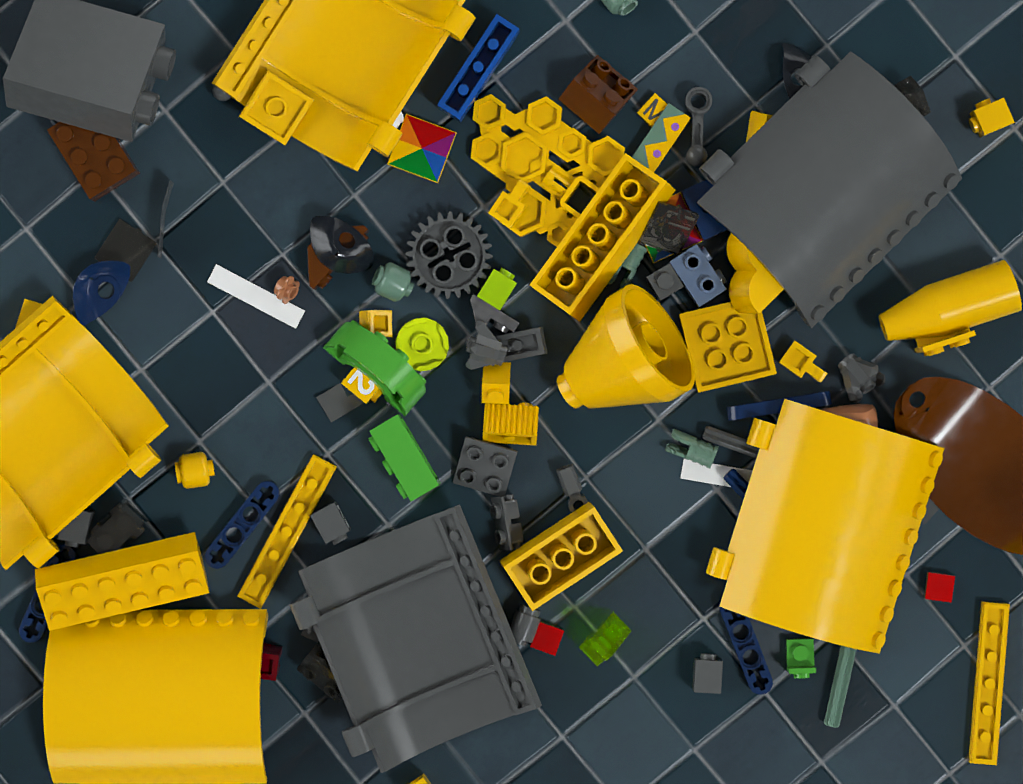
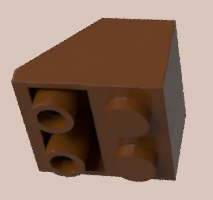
M596 55L571 81L559 97V100L600 134L638 89L607 61Z

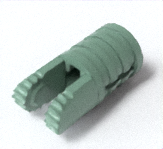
M636 244L608 284H612L615 281L622 267L627 271L620 282L619 290L629 285L648 249Z
M673 429L671 437L689 445V448L668 443L665 451L710 469L719 446H714L711 443L697 439V437Z

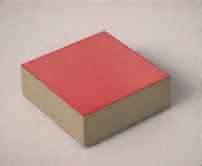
M927 572L924 599L952 603L955 576Z
M540 621L530 647L555 656L564 630Z

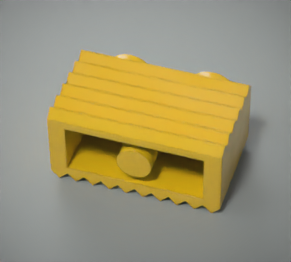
M526 402L519 403L518 405L485 403L483 441L488 443L536 445L539 407H533L532 404Z

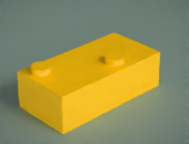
M588 502L499 561L531 610L534 611L623 552L595 507Z

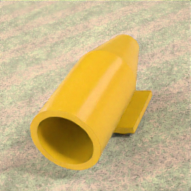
M1001 260L928 284L881 313L878 318L883 335L887 341L915 339L917 347L914 348L915 352L924 353V356H932L944 352L943 346L949 345L950 348H956L970 343L969 338L976 336L975 330L970 331L971 327L1022 310V302L1013 272L1005 260Z

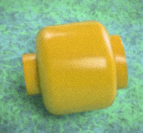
M203 452L183 454L179 457V462H174L177 483H182V486L186 489L208 486L210 476H215L213 460H207Z

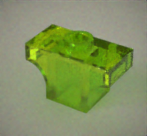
M612 612L585 638L579 648L596 666H599L604 660L607 661L614 655L632 630Z

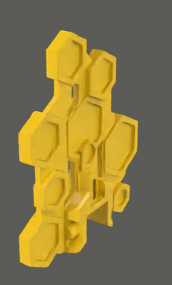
M492 94L474 101L473 121L480 126L481 136L472 140L471 159L505 182V189L510 192L508 193L509 195L520 179L527 184L533 181L551 194L550 200H548L536 190L530 188L525 197L520 201L527 207L511 229L505 224L503 225L519 237L534 231L540 235L548 231L547 241L557 247L581 215L566 203L580 184H583L596 194L624 156L625 147L609 136L592 143L582 133L561 121L562 107L547 96L528 104L527 109L517 114H513L506 109V104ZM507 125L514 131L521 129L523 132L510 138L501 131V127ZM549 151L567 163L574 160L580 166L565 171L549 159ZM556 179L557 181H559L561 184H563L564 186H566L567 189H565L564 187H562L561 185H559V184H558L557 182H555L554 180Z

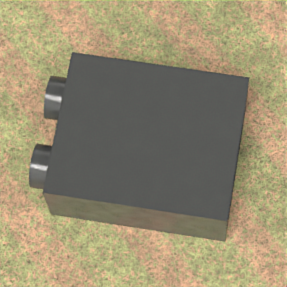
M34 0L3 76L6 107L133 142L139 123L151 126L155 120L160 95L151 91L156 78L165 81L169 80L175 64L176 49L165 47V24L80 0Z

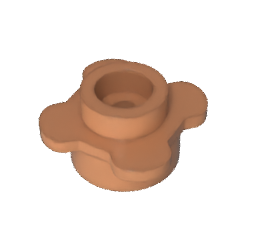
M283 276L276 283L274 294L277 295L279 300L282 299V303L287 304L296 297L300 282L294 281L293 276Z

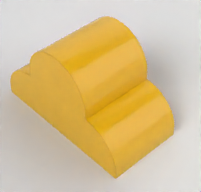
M731 233L727 241V256L736 272L729 284L730 301L738 313L760 314L784 289L756 256Z

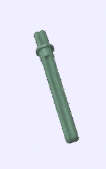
M845 646L840 647L824 724L834 728L840 726L857 649Z

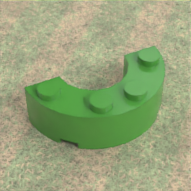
M354 320L345 322L324 345L323 349L341 364L350 365L366 375L381 390L384 399L406 416L426 393V380L407 362L409 357L398 348L394 350L387 344L388 340L383 334L378 331L372 333Z

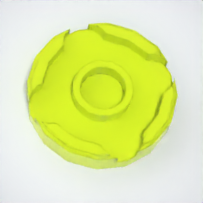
M416 318L405 323L395 341L396 349L402 350L409 357L407 362L417 371H429L438 367L446 358L449 350V339L444 328L436 321L428 318Z

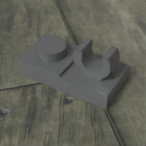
M542 327L495 336L497 340L502 341V344L508 346L503 362L547 354Z

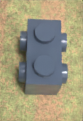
M696 244L669 263L697 308L725 291L724 284L727 283V280L719 269L714 271L709 261L712 258L704 246L699 248ZM689 259L695 260V268H691L688 265ZM704 281L710 283L711 289L709 291L703 288Z

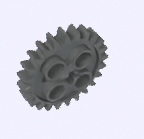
M449 211L447 219H443L442 214L439 212L438 220L435 222L428 216V226L419 223L418 225L422 231L420 233L411 232L416 241H407V244L413 248V251L405 253L406 256L413 258V261L406 264L407 267H415V270L410 274L411 277H420L417 282L418 286L424 283L427 284L426 293L430 292L433 288L436 289L435 297L437 298L442 291L445 292L446 299L450 298L451 292H455L456 296L460 298L461 290L463 289L468 294H471L469 286L472 284L479 288L478 277L481 279L487 278L482 272L483 269H491V266L485 263V260L492 259L493 255L487 254L485 250L491 248L492 245L483 243L488 234H478L482 226L477 225L473 228L471 226L473 223L472 217L466 223L463 222V213H460L457 219H453V214ZM452 230H458L462 233L461 242L455 245L447 240V235ZM427 243L437 244L439 250L436 256L427 257L424 255L423 249ZM466 243L471 244L469 248L455 254L453 262L450 263L446 259L436 266L428 268L429 263L445 255V249L449 248L450 251H454ZM466 253L472 254L475 257V264L471 268L462 267L460 265L462 255ZM442 266L450 268L451 277L447 281L438 280L436 277L438 268Z

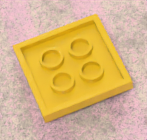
M727 302L679 314L685 343L694 366L697 393L777 374L762 312L760 314L738 313L732 303Z

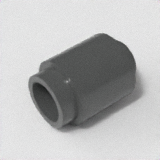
M520 604L519 610H515L510 628L517 644L526 646L527 642H533L541 620L539 618L540 610L535 609L532 611L529 606Z

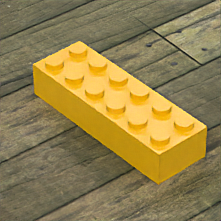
M625 153L530 283V286L580 322L643 236L658 203L666 204L676 190L667 181Z
M195 532L35 569L36 591L49 631L209 593L207 574Z

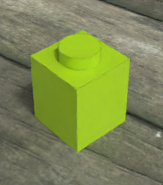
M503 268L499 272L493 269L477 297L501 311L517 285L513 281L515 275Z

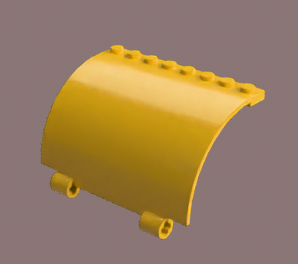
M264 0L212 81V84L245 106L265 73L269 70L314 99L292 134V137L324 156L352 170L358 171L371 149L389 157L403 134L393 126L396 118L448 36L462 41L476 17L462 7L465 0Z
M51 296L0 342V563L6 570L23 555L38 569L59 551L58 546L52 540L56 534L130 469L139 478H142L161 461L160 456L149 443L169 427L150 399L125 369L54 296Z
M784 399L777 424L757 418L753 419L746 444L760 449L728 551L713 547L706 574L727 580L719 607L808 637L880 654L886 640L885 635L889 622L894 615L897 597L902 590L905 572L910 565L912 549L918 539L919 527L926 514V505L930 493L934 489V480L938 467L943 460L944 448Z
M267 609L136 610L51 630L48 638L44 668L43 723L46 754L53 784H267L260 716L261 664L263 642L268 621Z

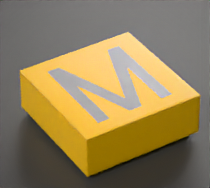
M654 93L637 114L653 127L667 106V103Z

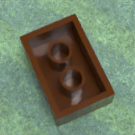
M62 122L47 129L90 200L96 201L140 174L119 138Z

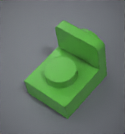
M813 638L786 639L787 672L793 674L794 678H810V673H816Z

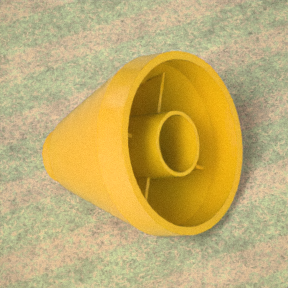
M633 284L626 285L605 300L565 362L564 373L557 377L560 393L566 402L576 409L583 405L593 409L670 402L691 390L695 382L693 362L677 326L666 310L650 293Z

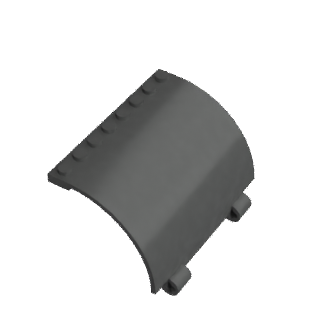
M851 51L832 70L820 57L814 55L795 74V78L803 87L733 156L729 157L725 152L718 149L699 168L701 174L714 186L697 202L698 205L725 226L767 268L790 296L802 320L810 328H813L962 179L948 149L921 113L884 76Z
M460 504L378 536L298 571L308 597L291 603L289 606L299 630L313 626L353 722V726L341 731L351 757H356L372 750L379 770L383 773L455 737L542 706Z

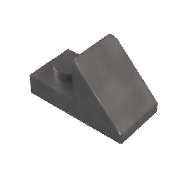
M472 295L470 300L475 322L484 321L487 325L490 319H493L495 321L493 326L505 334L509 330L512 332L516 330L519 322L477 296Z

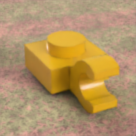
M520 179L510 195L502 191L488 214L512 229L527 207L520 201L528 193L531 186Z
M796 341L792 343L779 361L782 366L799 378H802L806 372L821 383L828 374L812 363L817 356Z

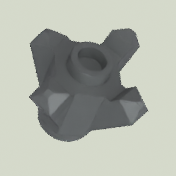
M477 321L475 324V328L478 331L476 337L471 336L466 341V352L470 353L466 367L472 370L488 365L501 366L508 346L502 344V341L497 340L484 321Z
M854 353L845 357L838 365L844 379L849 401L853 403L861 401L863 398L862 393L866 394L875 386L880 387L885 384V375L878 371V365L862 360L861 357H857Z

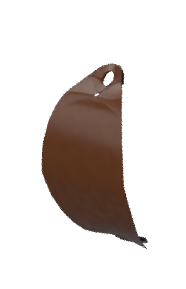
M925 377L912 383L896 402L894 423L897 434L944 448L943 460L938 467L934 480V489L930 493L929 498L947 517L974 537L1009 553L1023 555V416L988 392L960 380L944 377ZM920 391L925 395V401L921 406L914 407L909 402L910 396L914 392Z

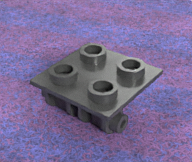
M466 436L453 483L502 497L506 493L518 451Z

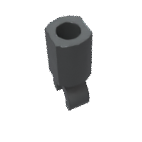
M568 464L556 469L564 494L570 497L568 500L569 510L571 512L575 511L573 504L577 500L582 501L584 505L588 503L587 498L580 494L582 487L574 465Z

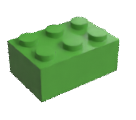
M397 414L370 430L372 436L368 439L376 452L381 450L386 460L382 461L388 474L390 476L395 474L400 482L396 487L403 499L408 497L410 501H413L441 484L401 414Z

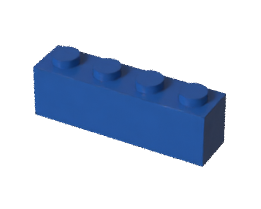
M496 14L437 104L438 109L461 123L519 35L520 29Z

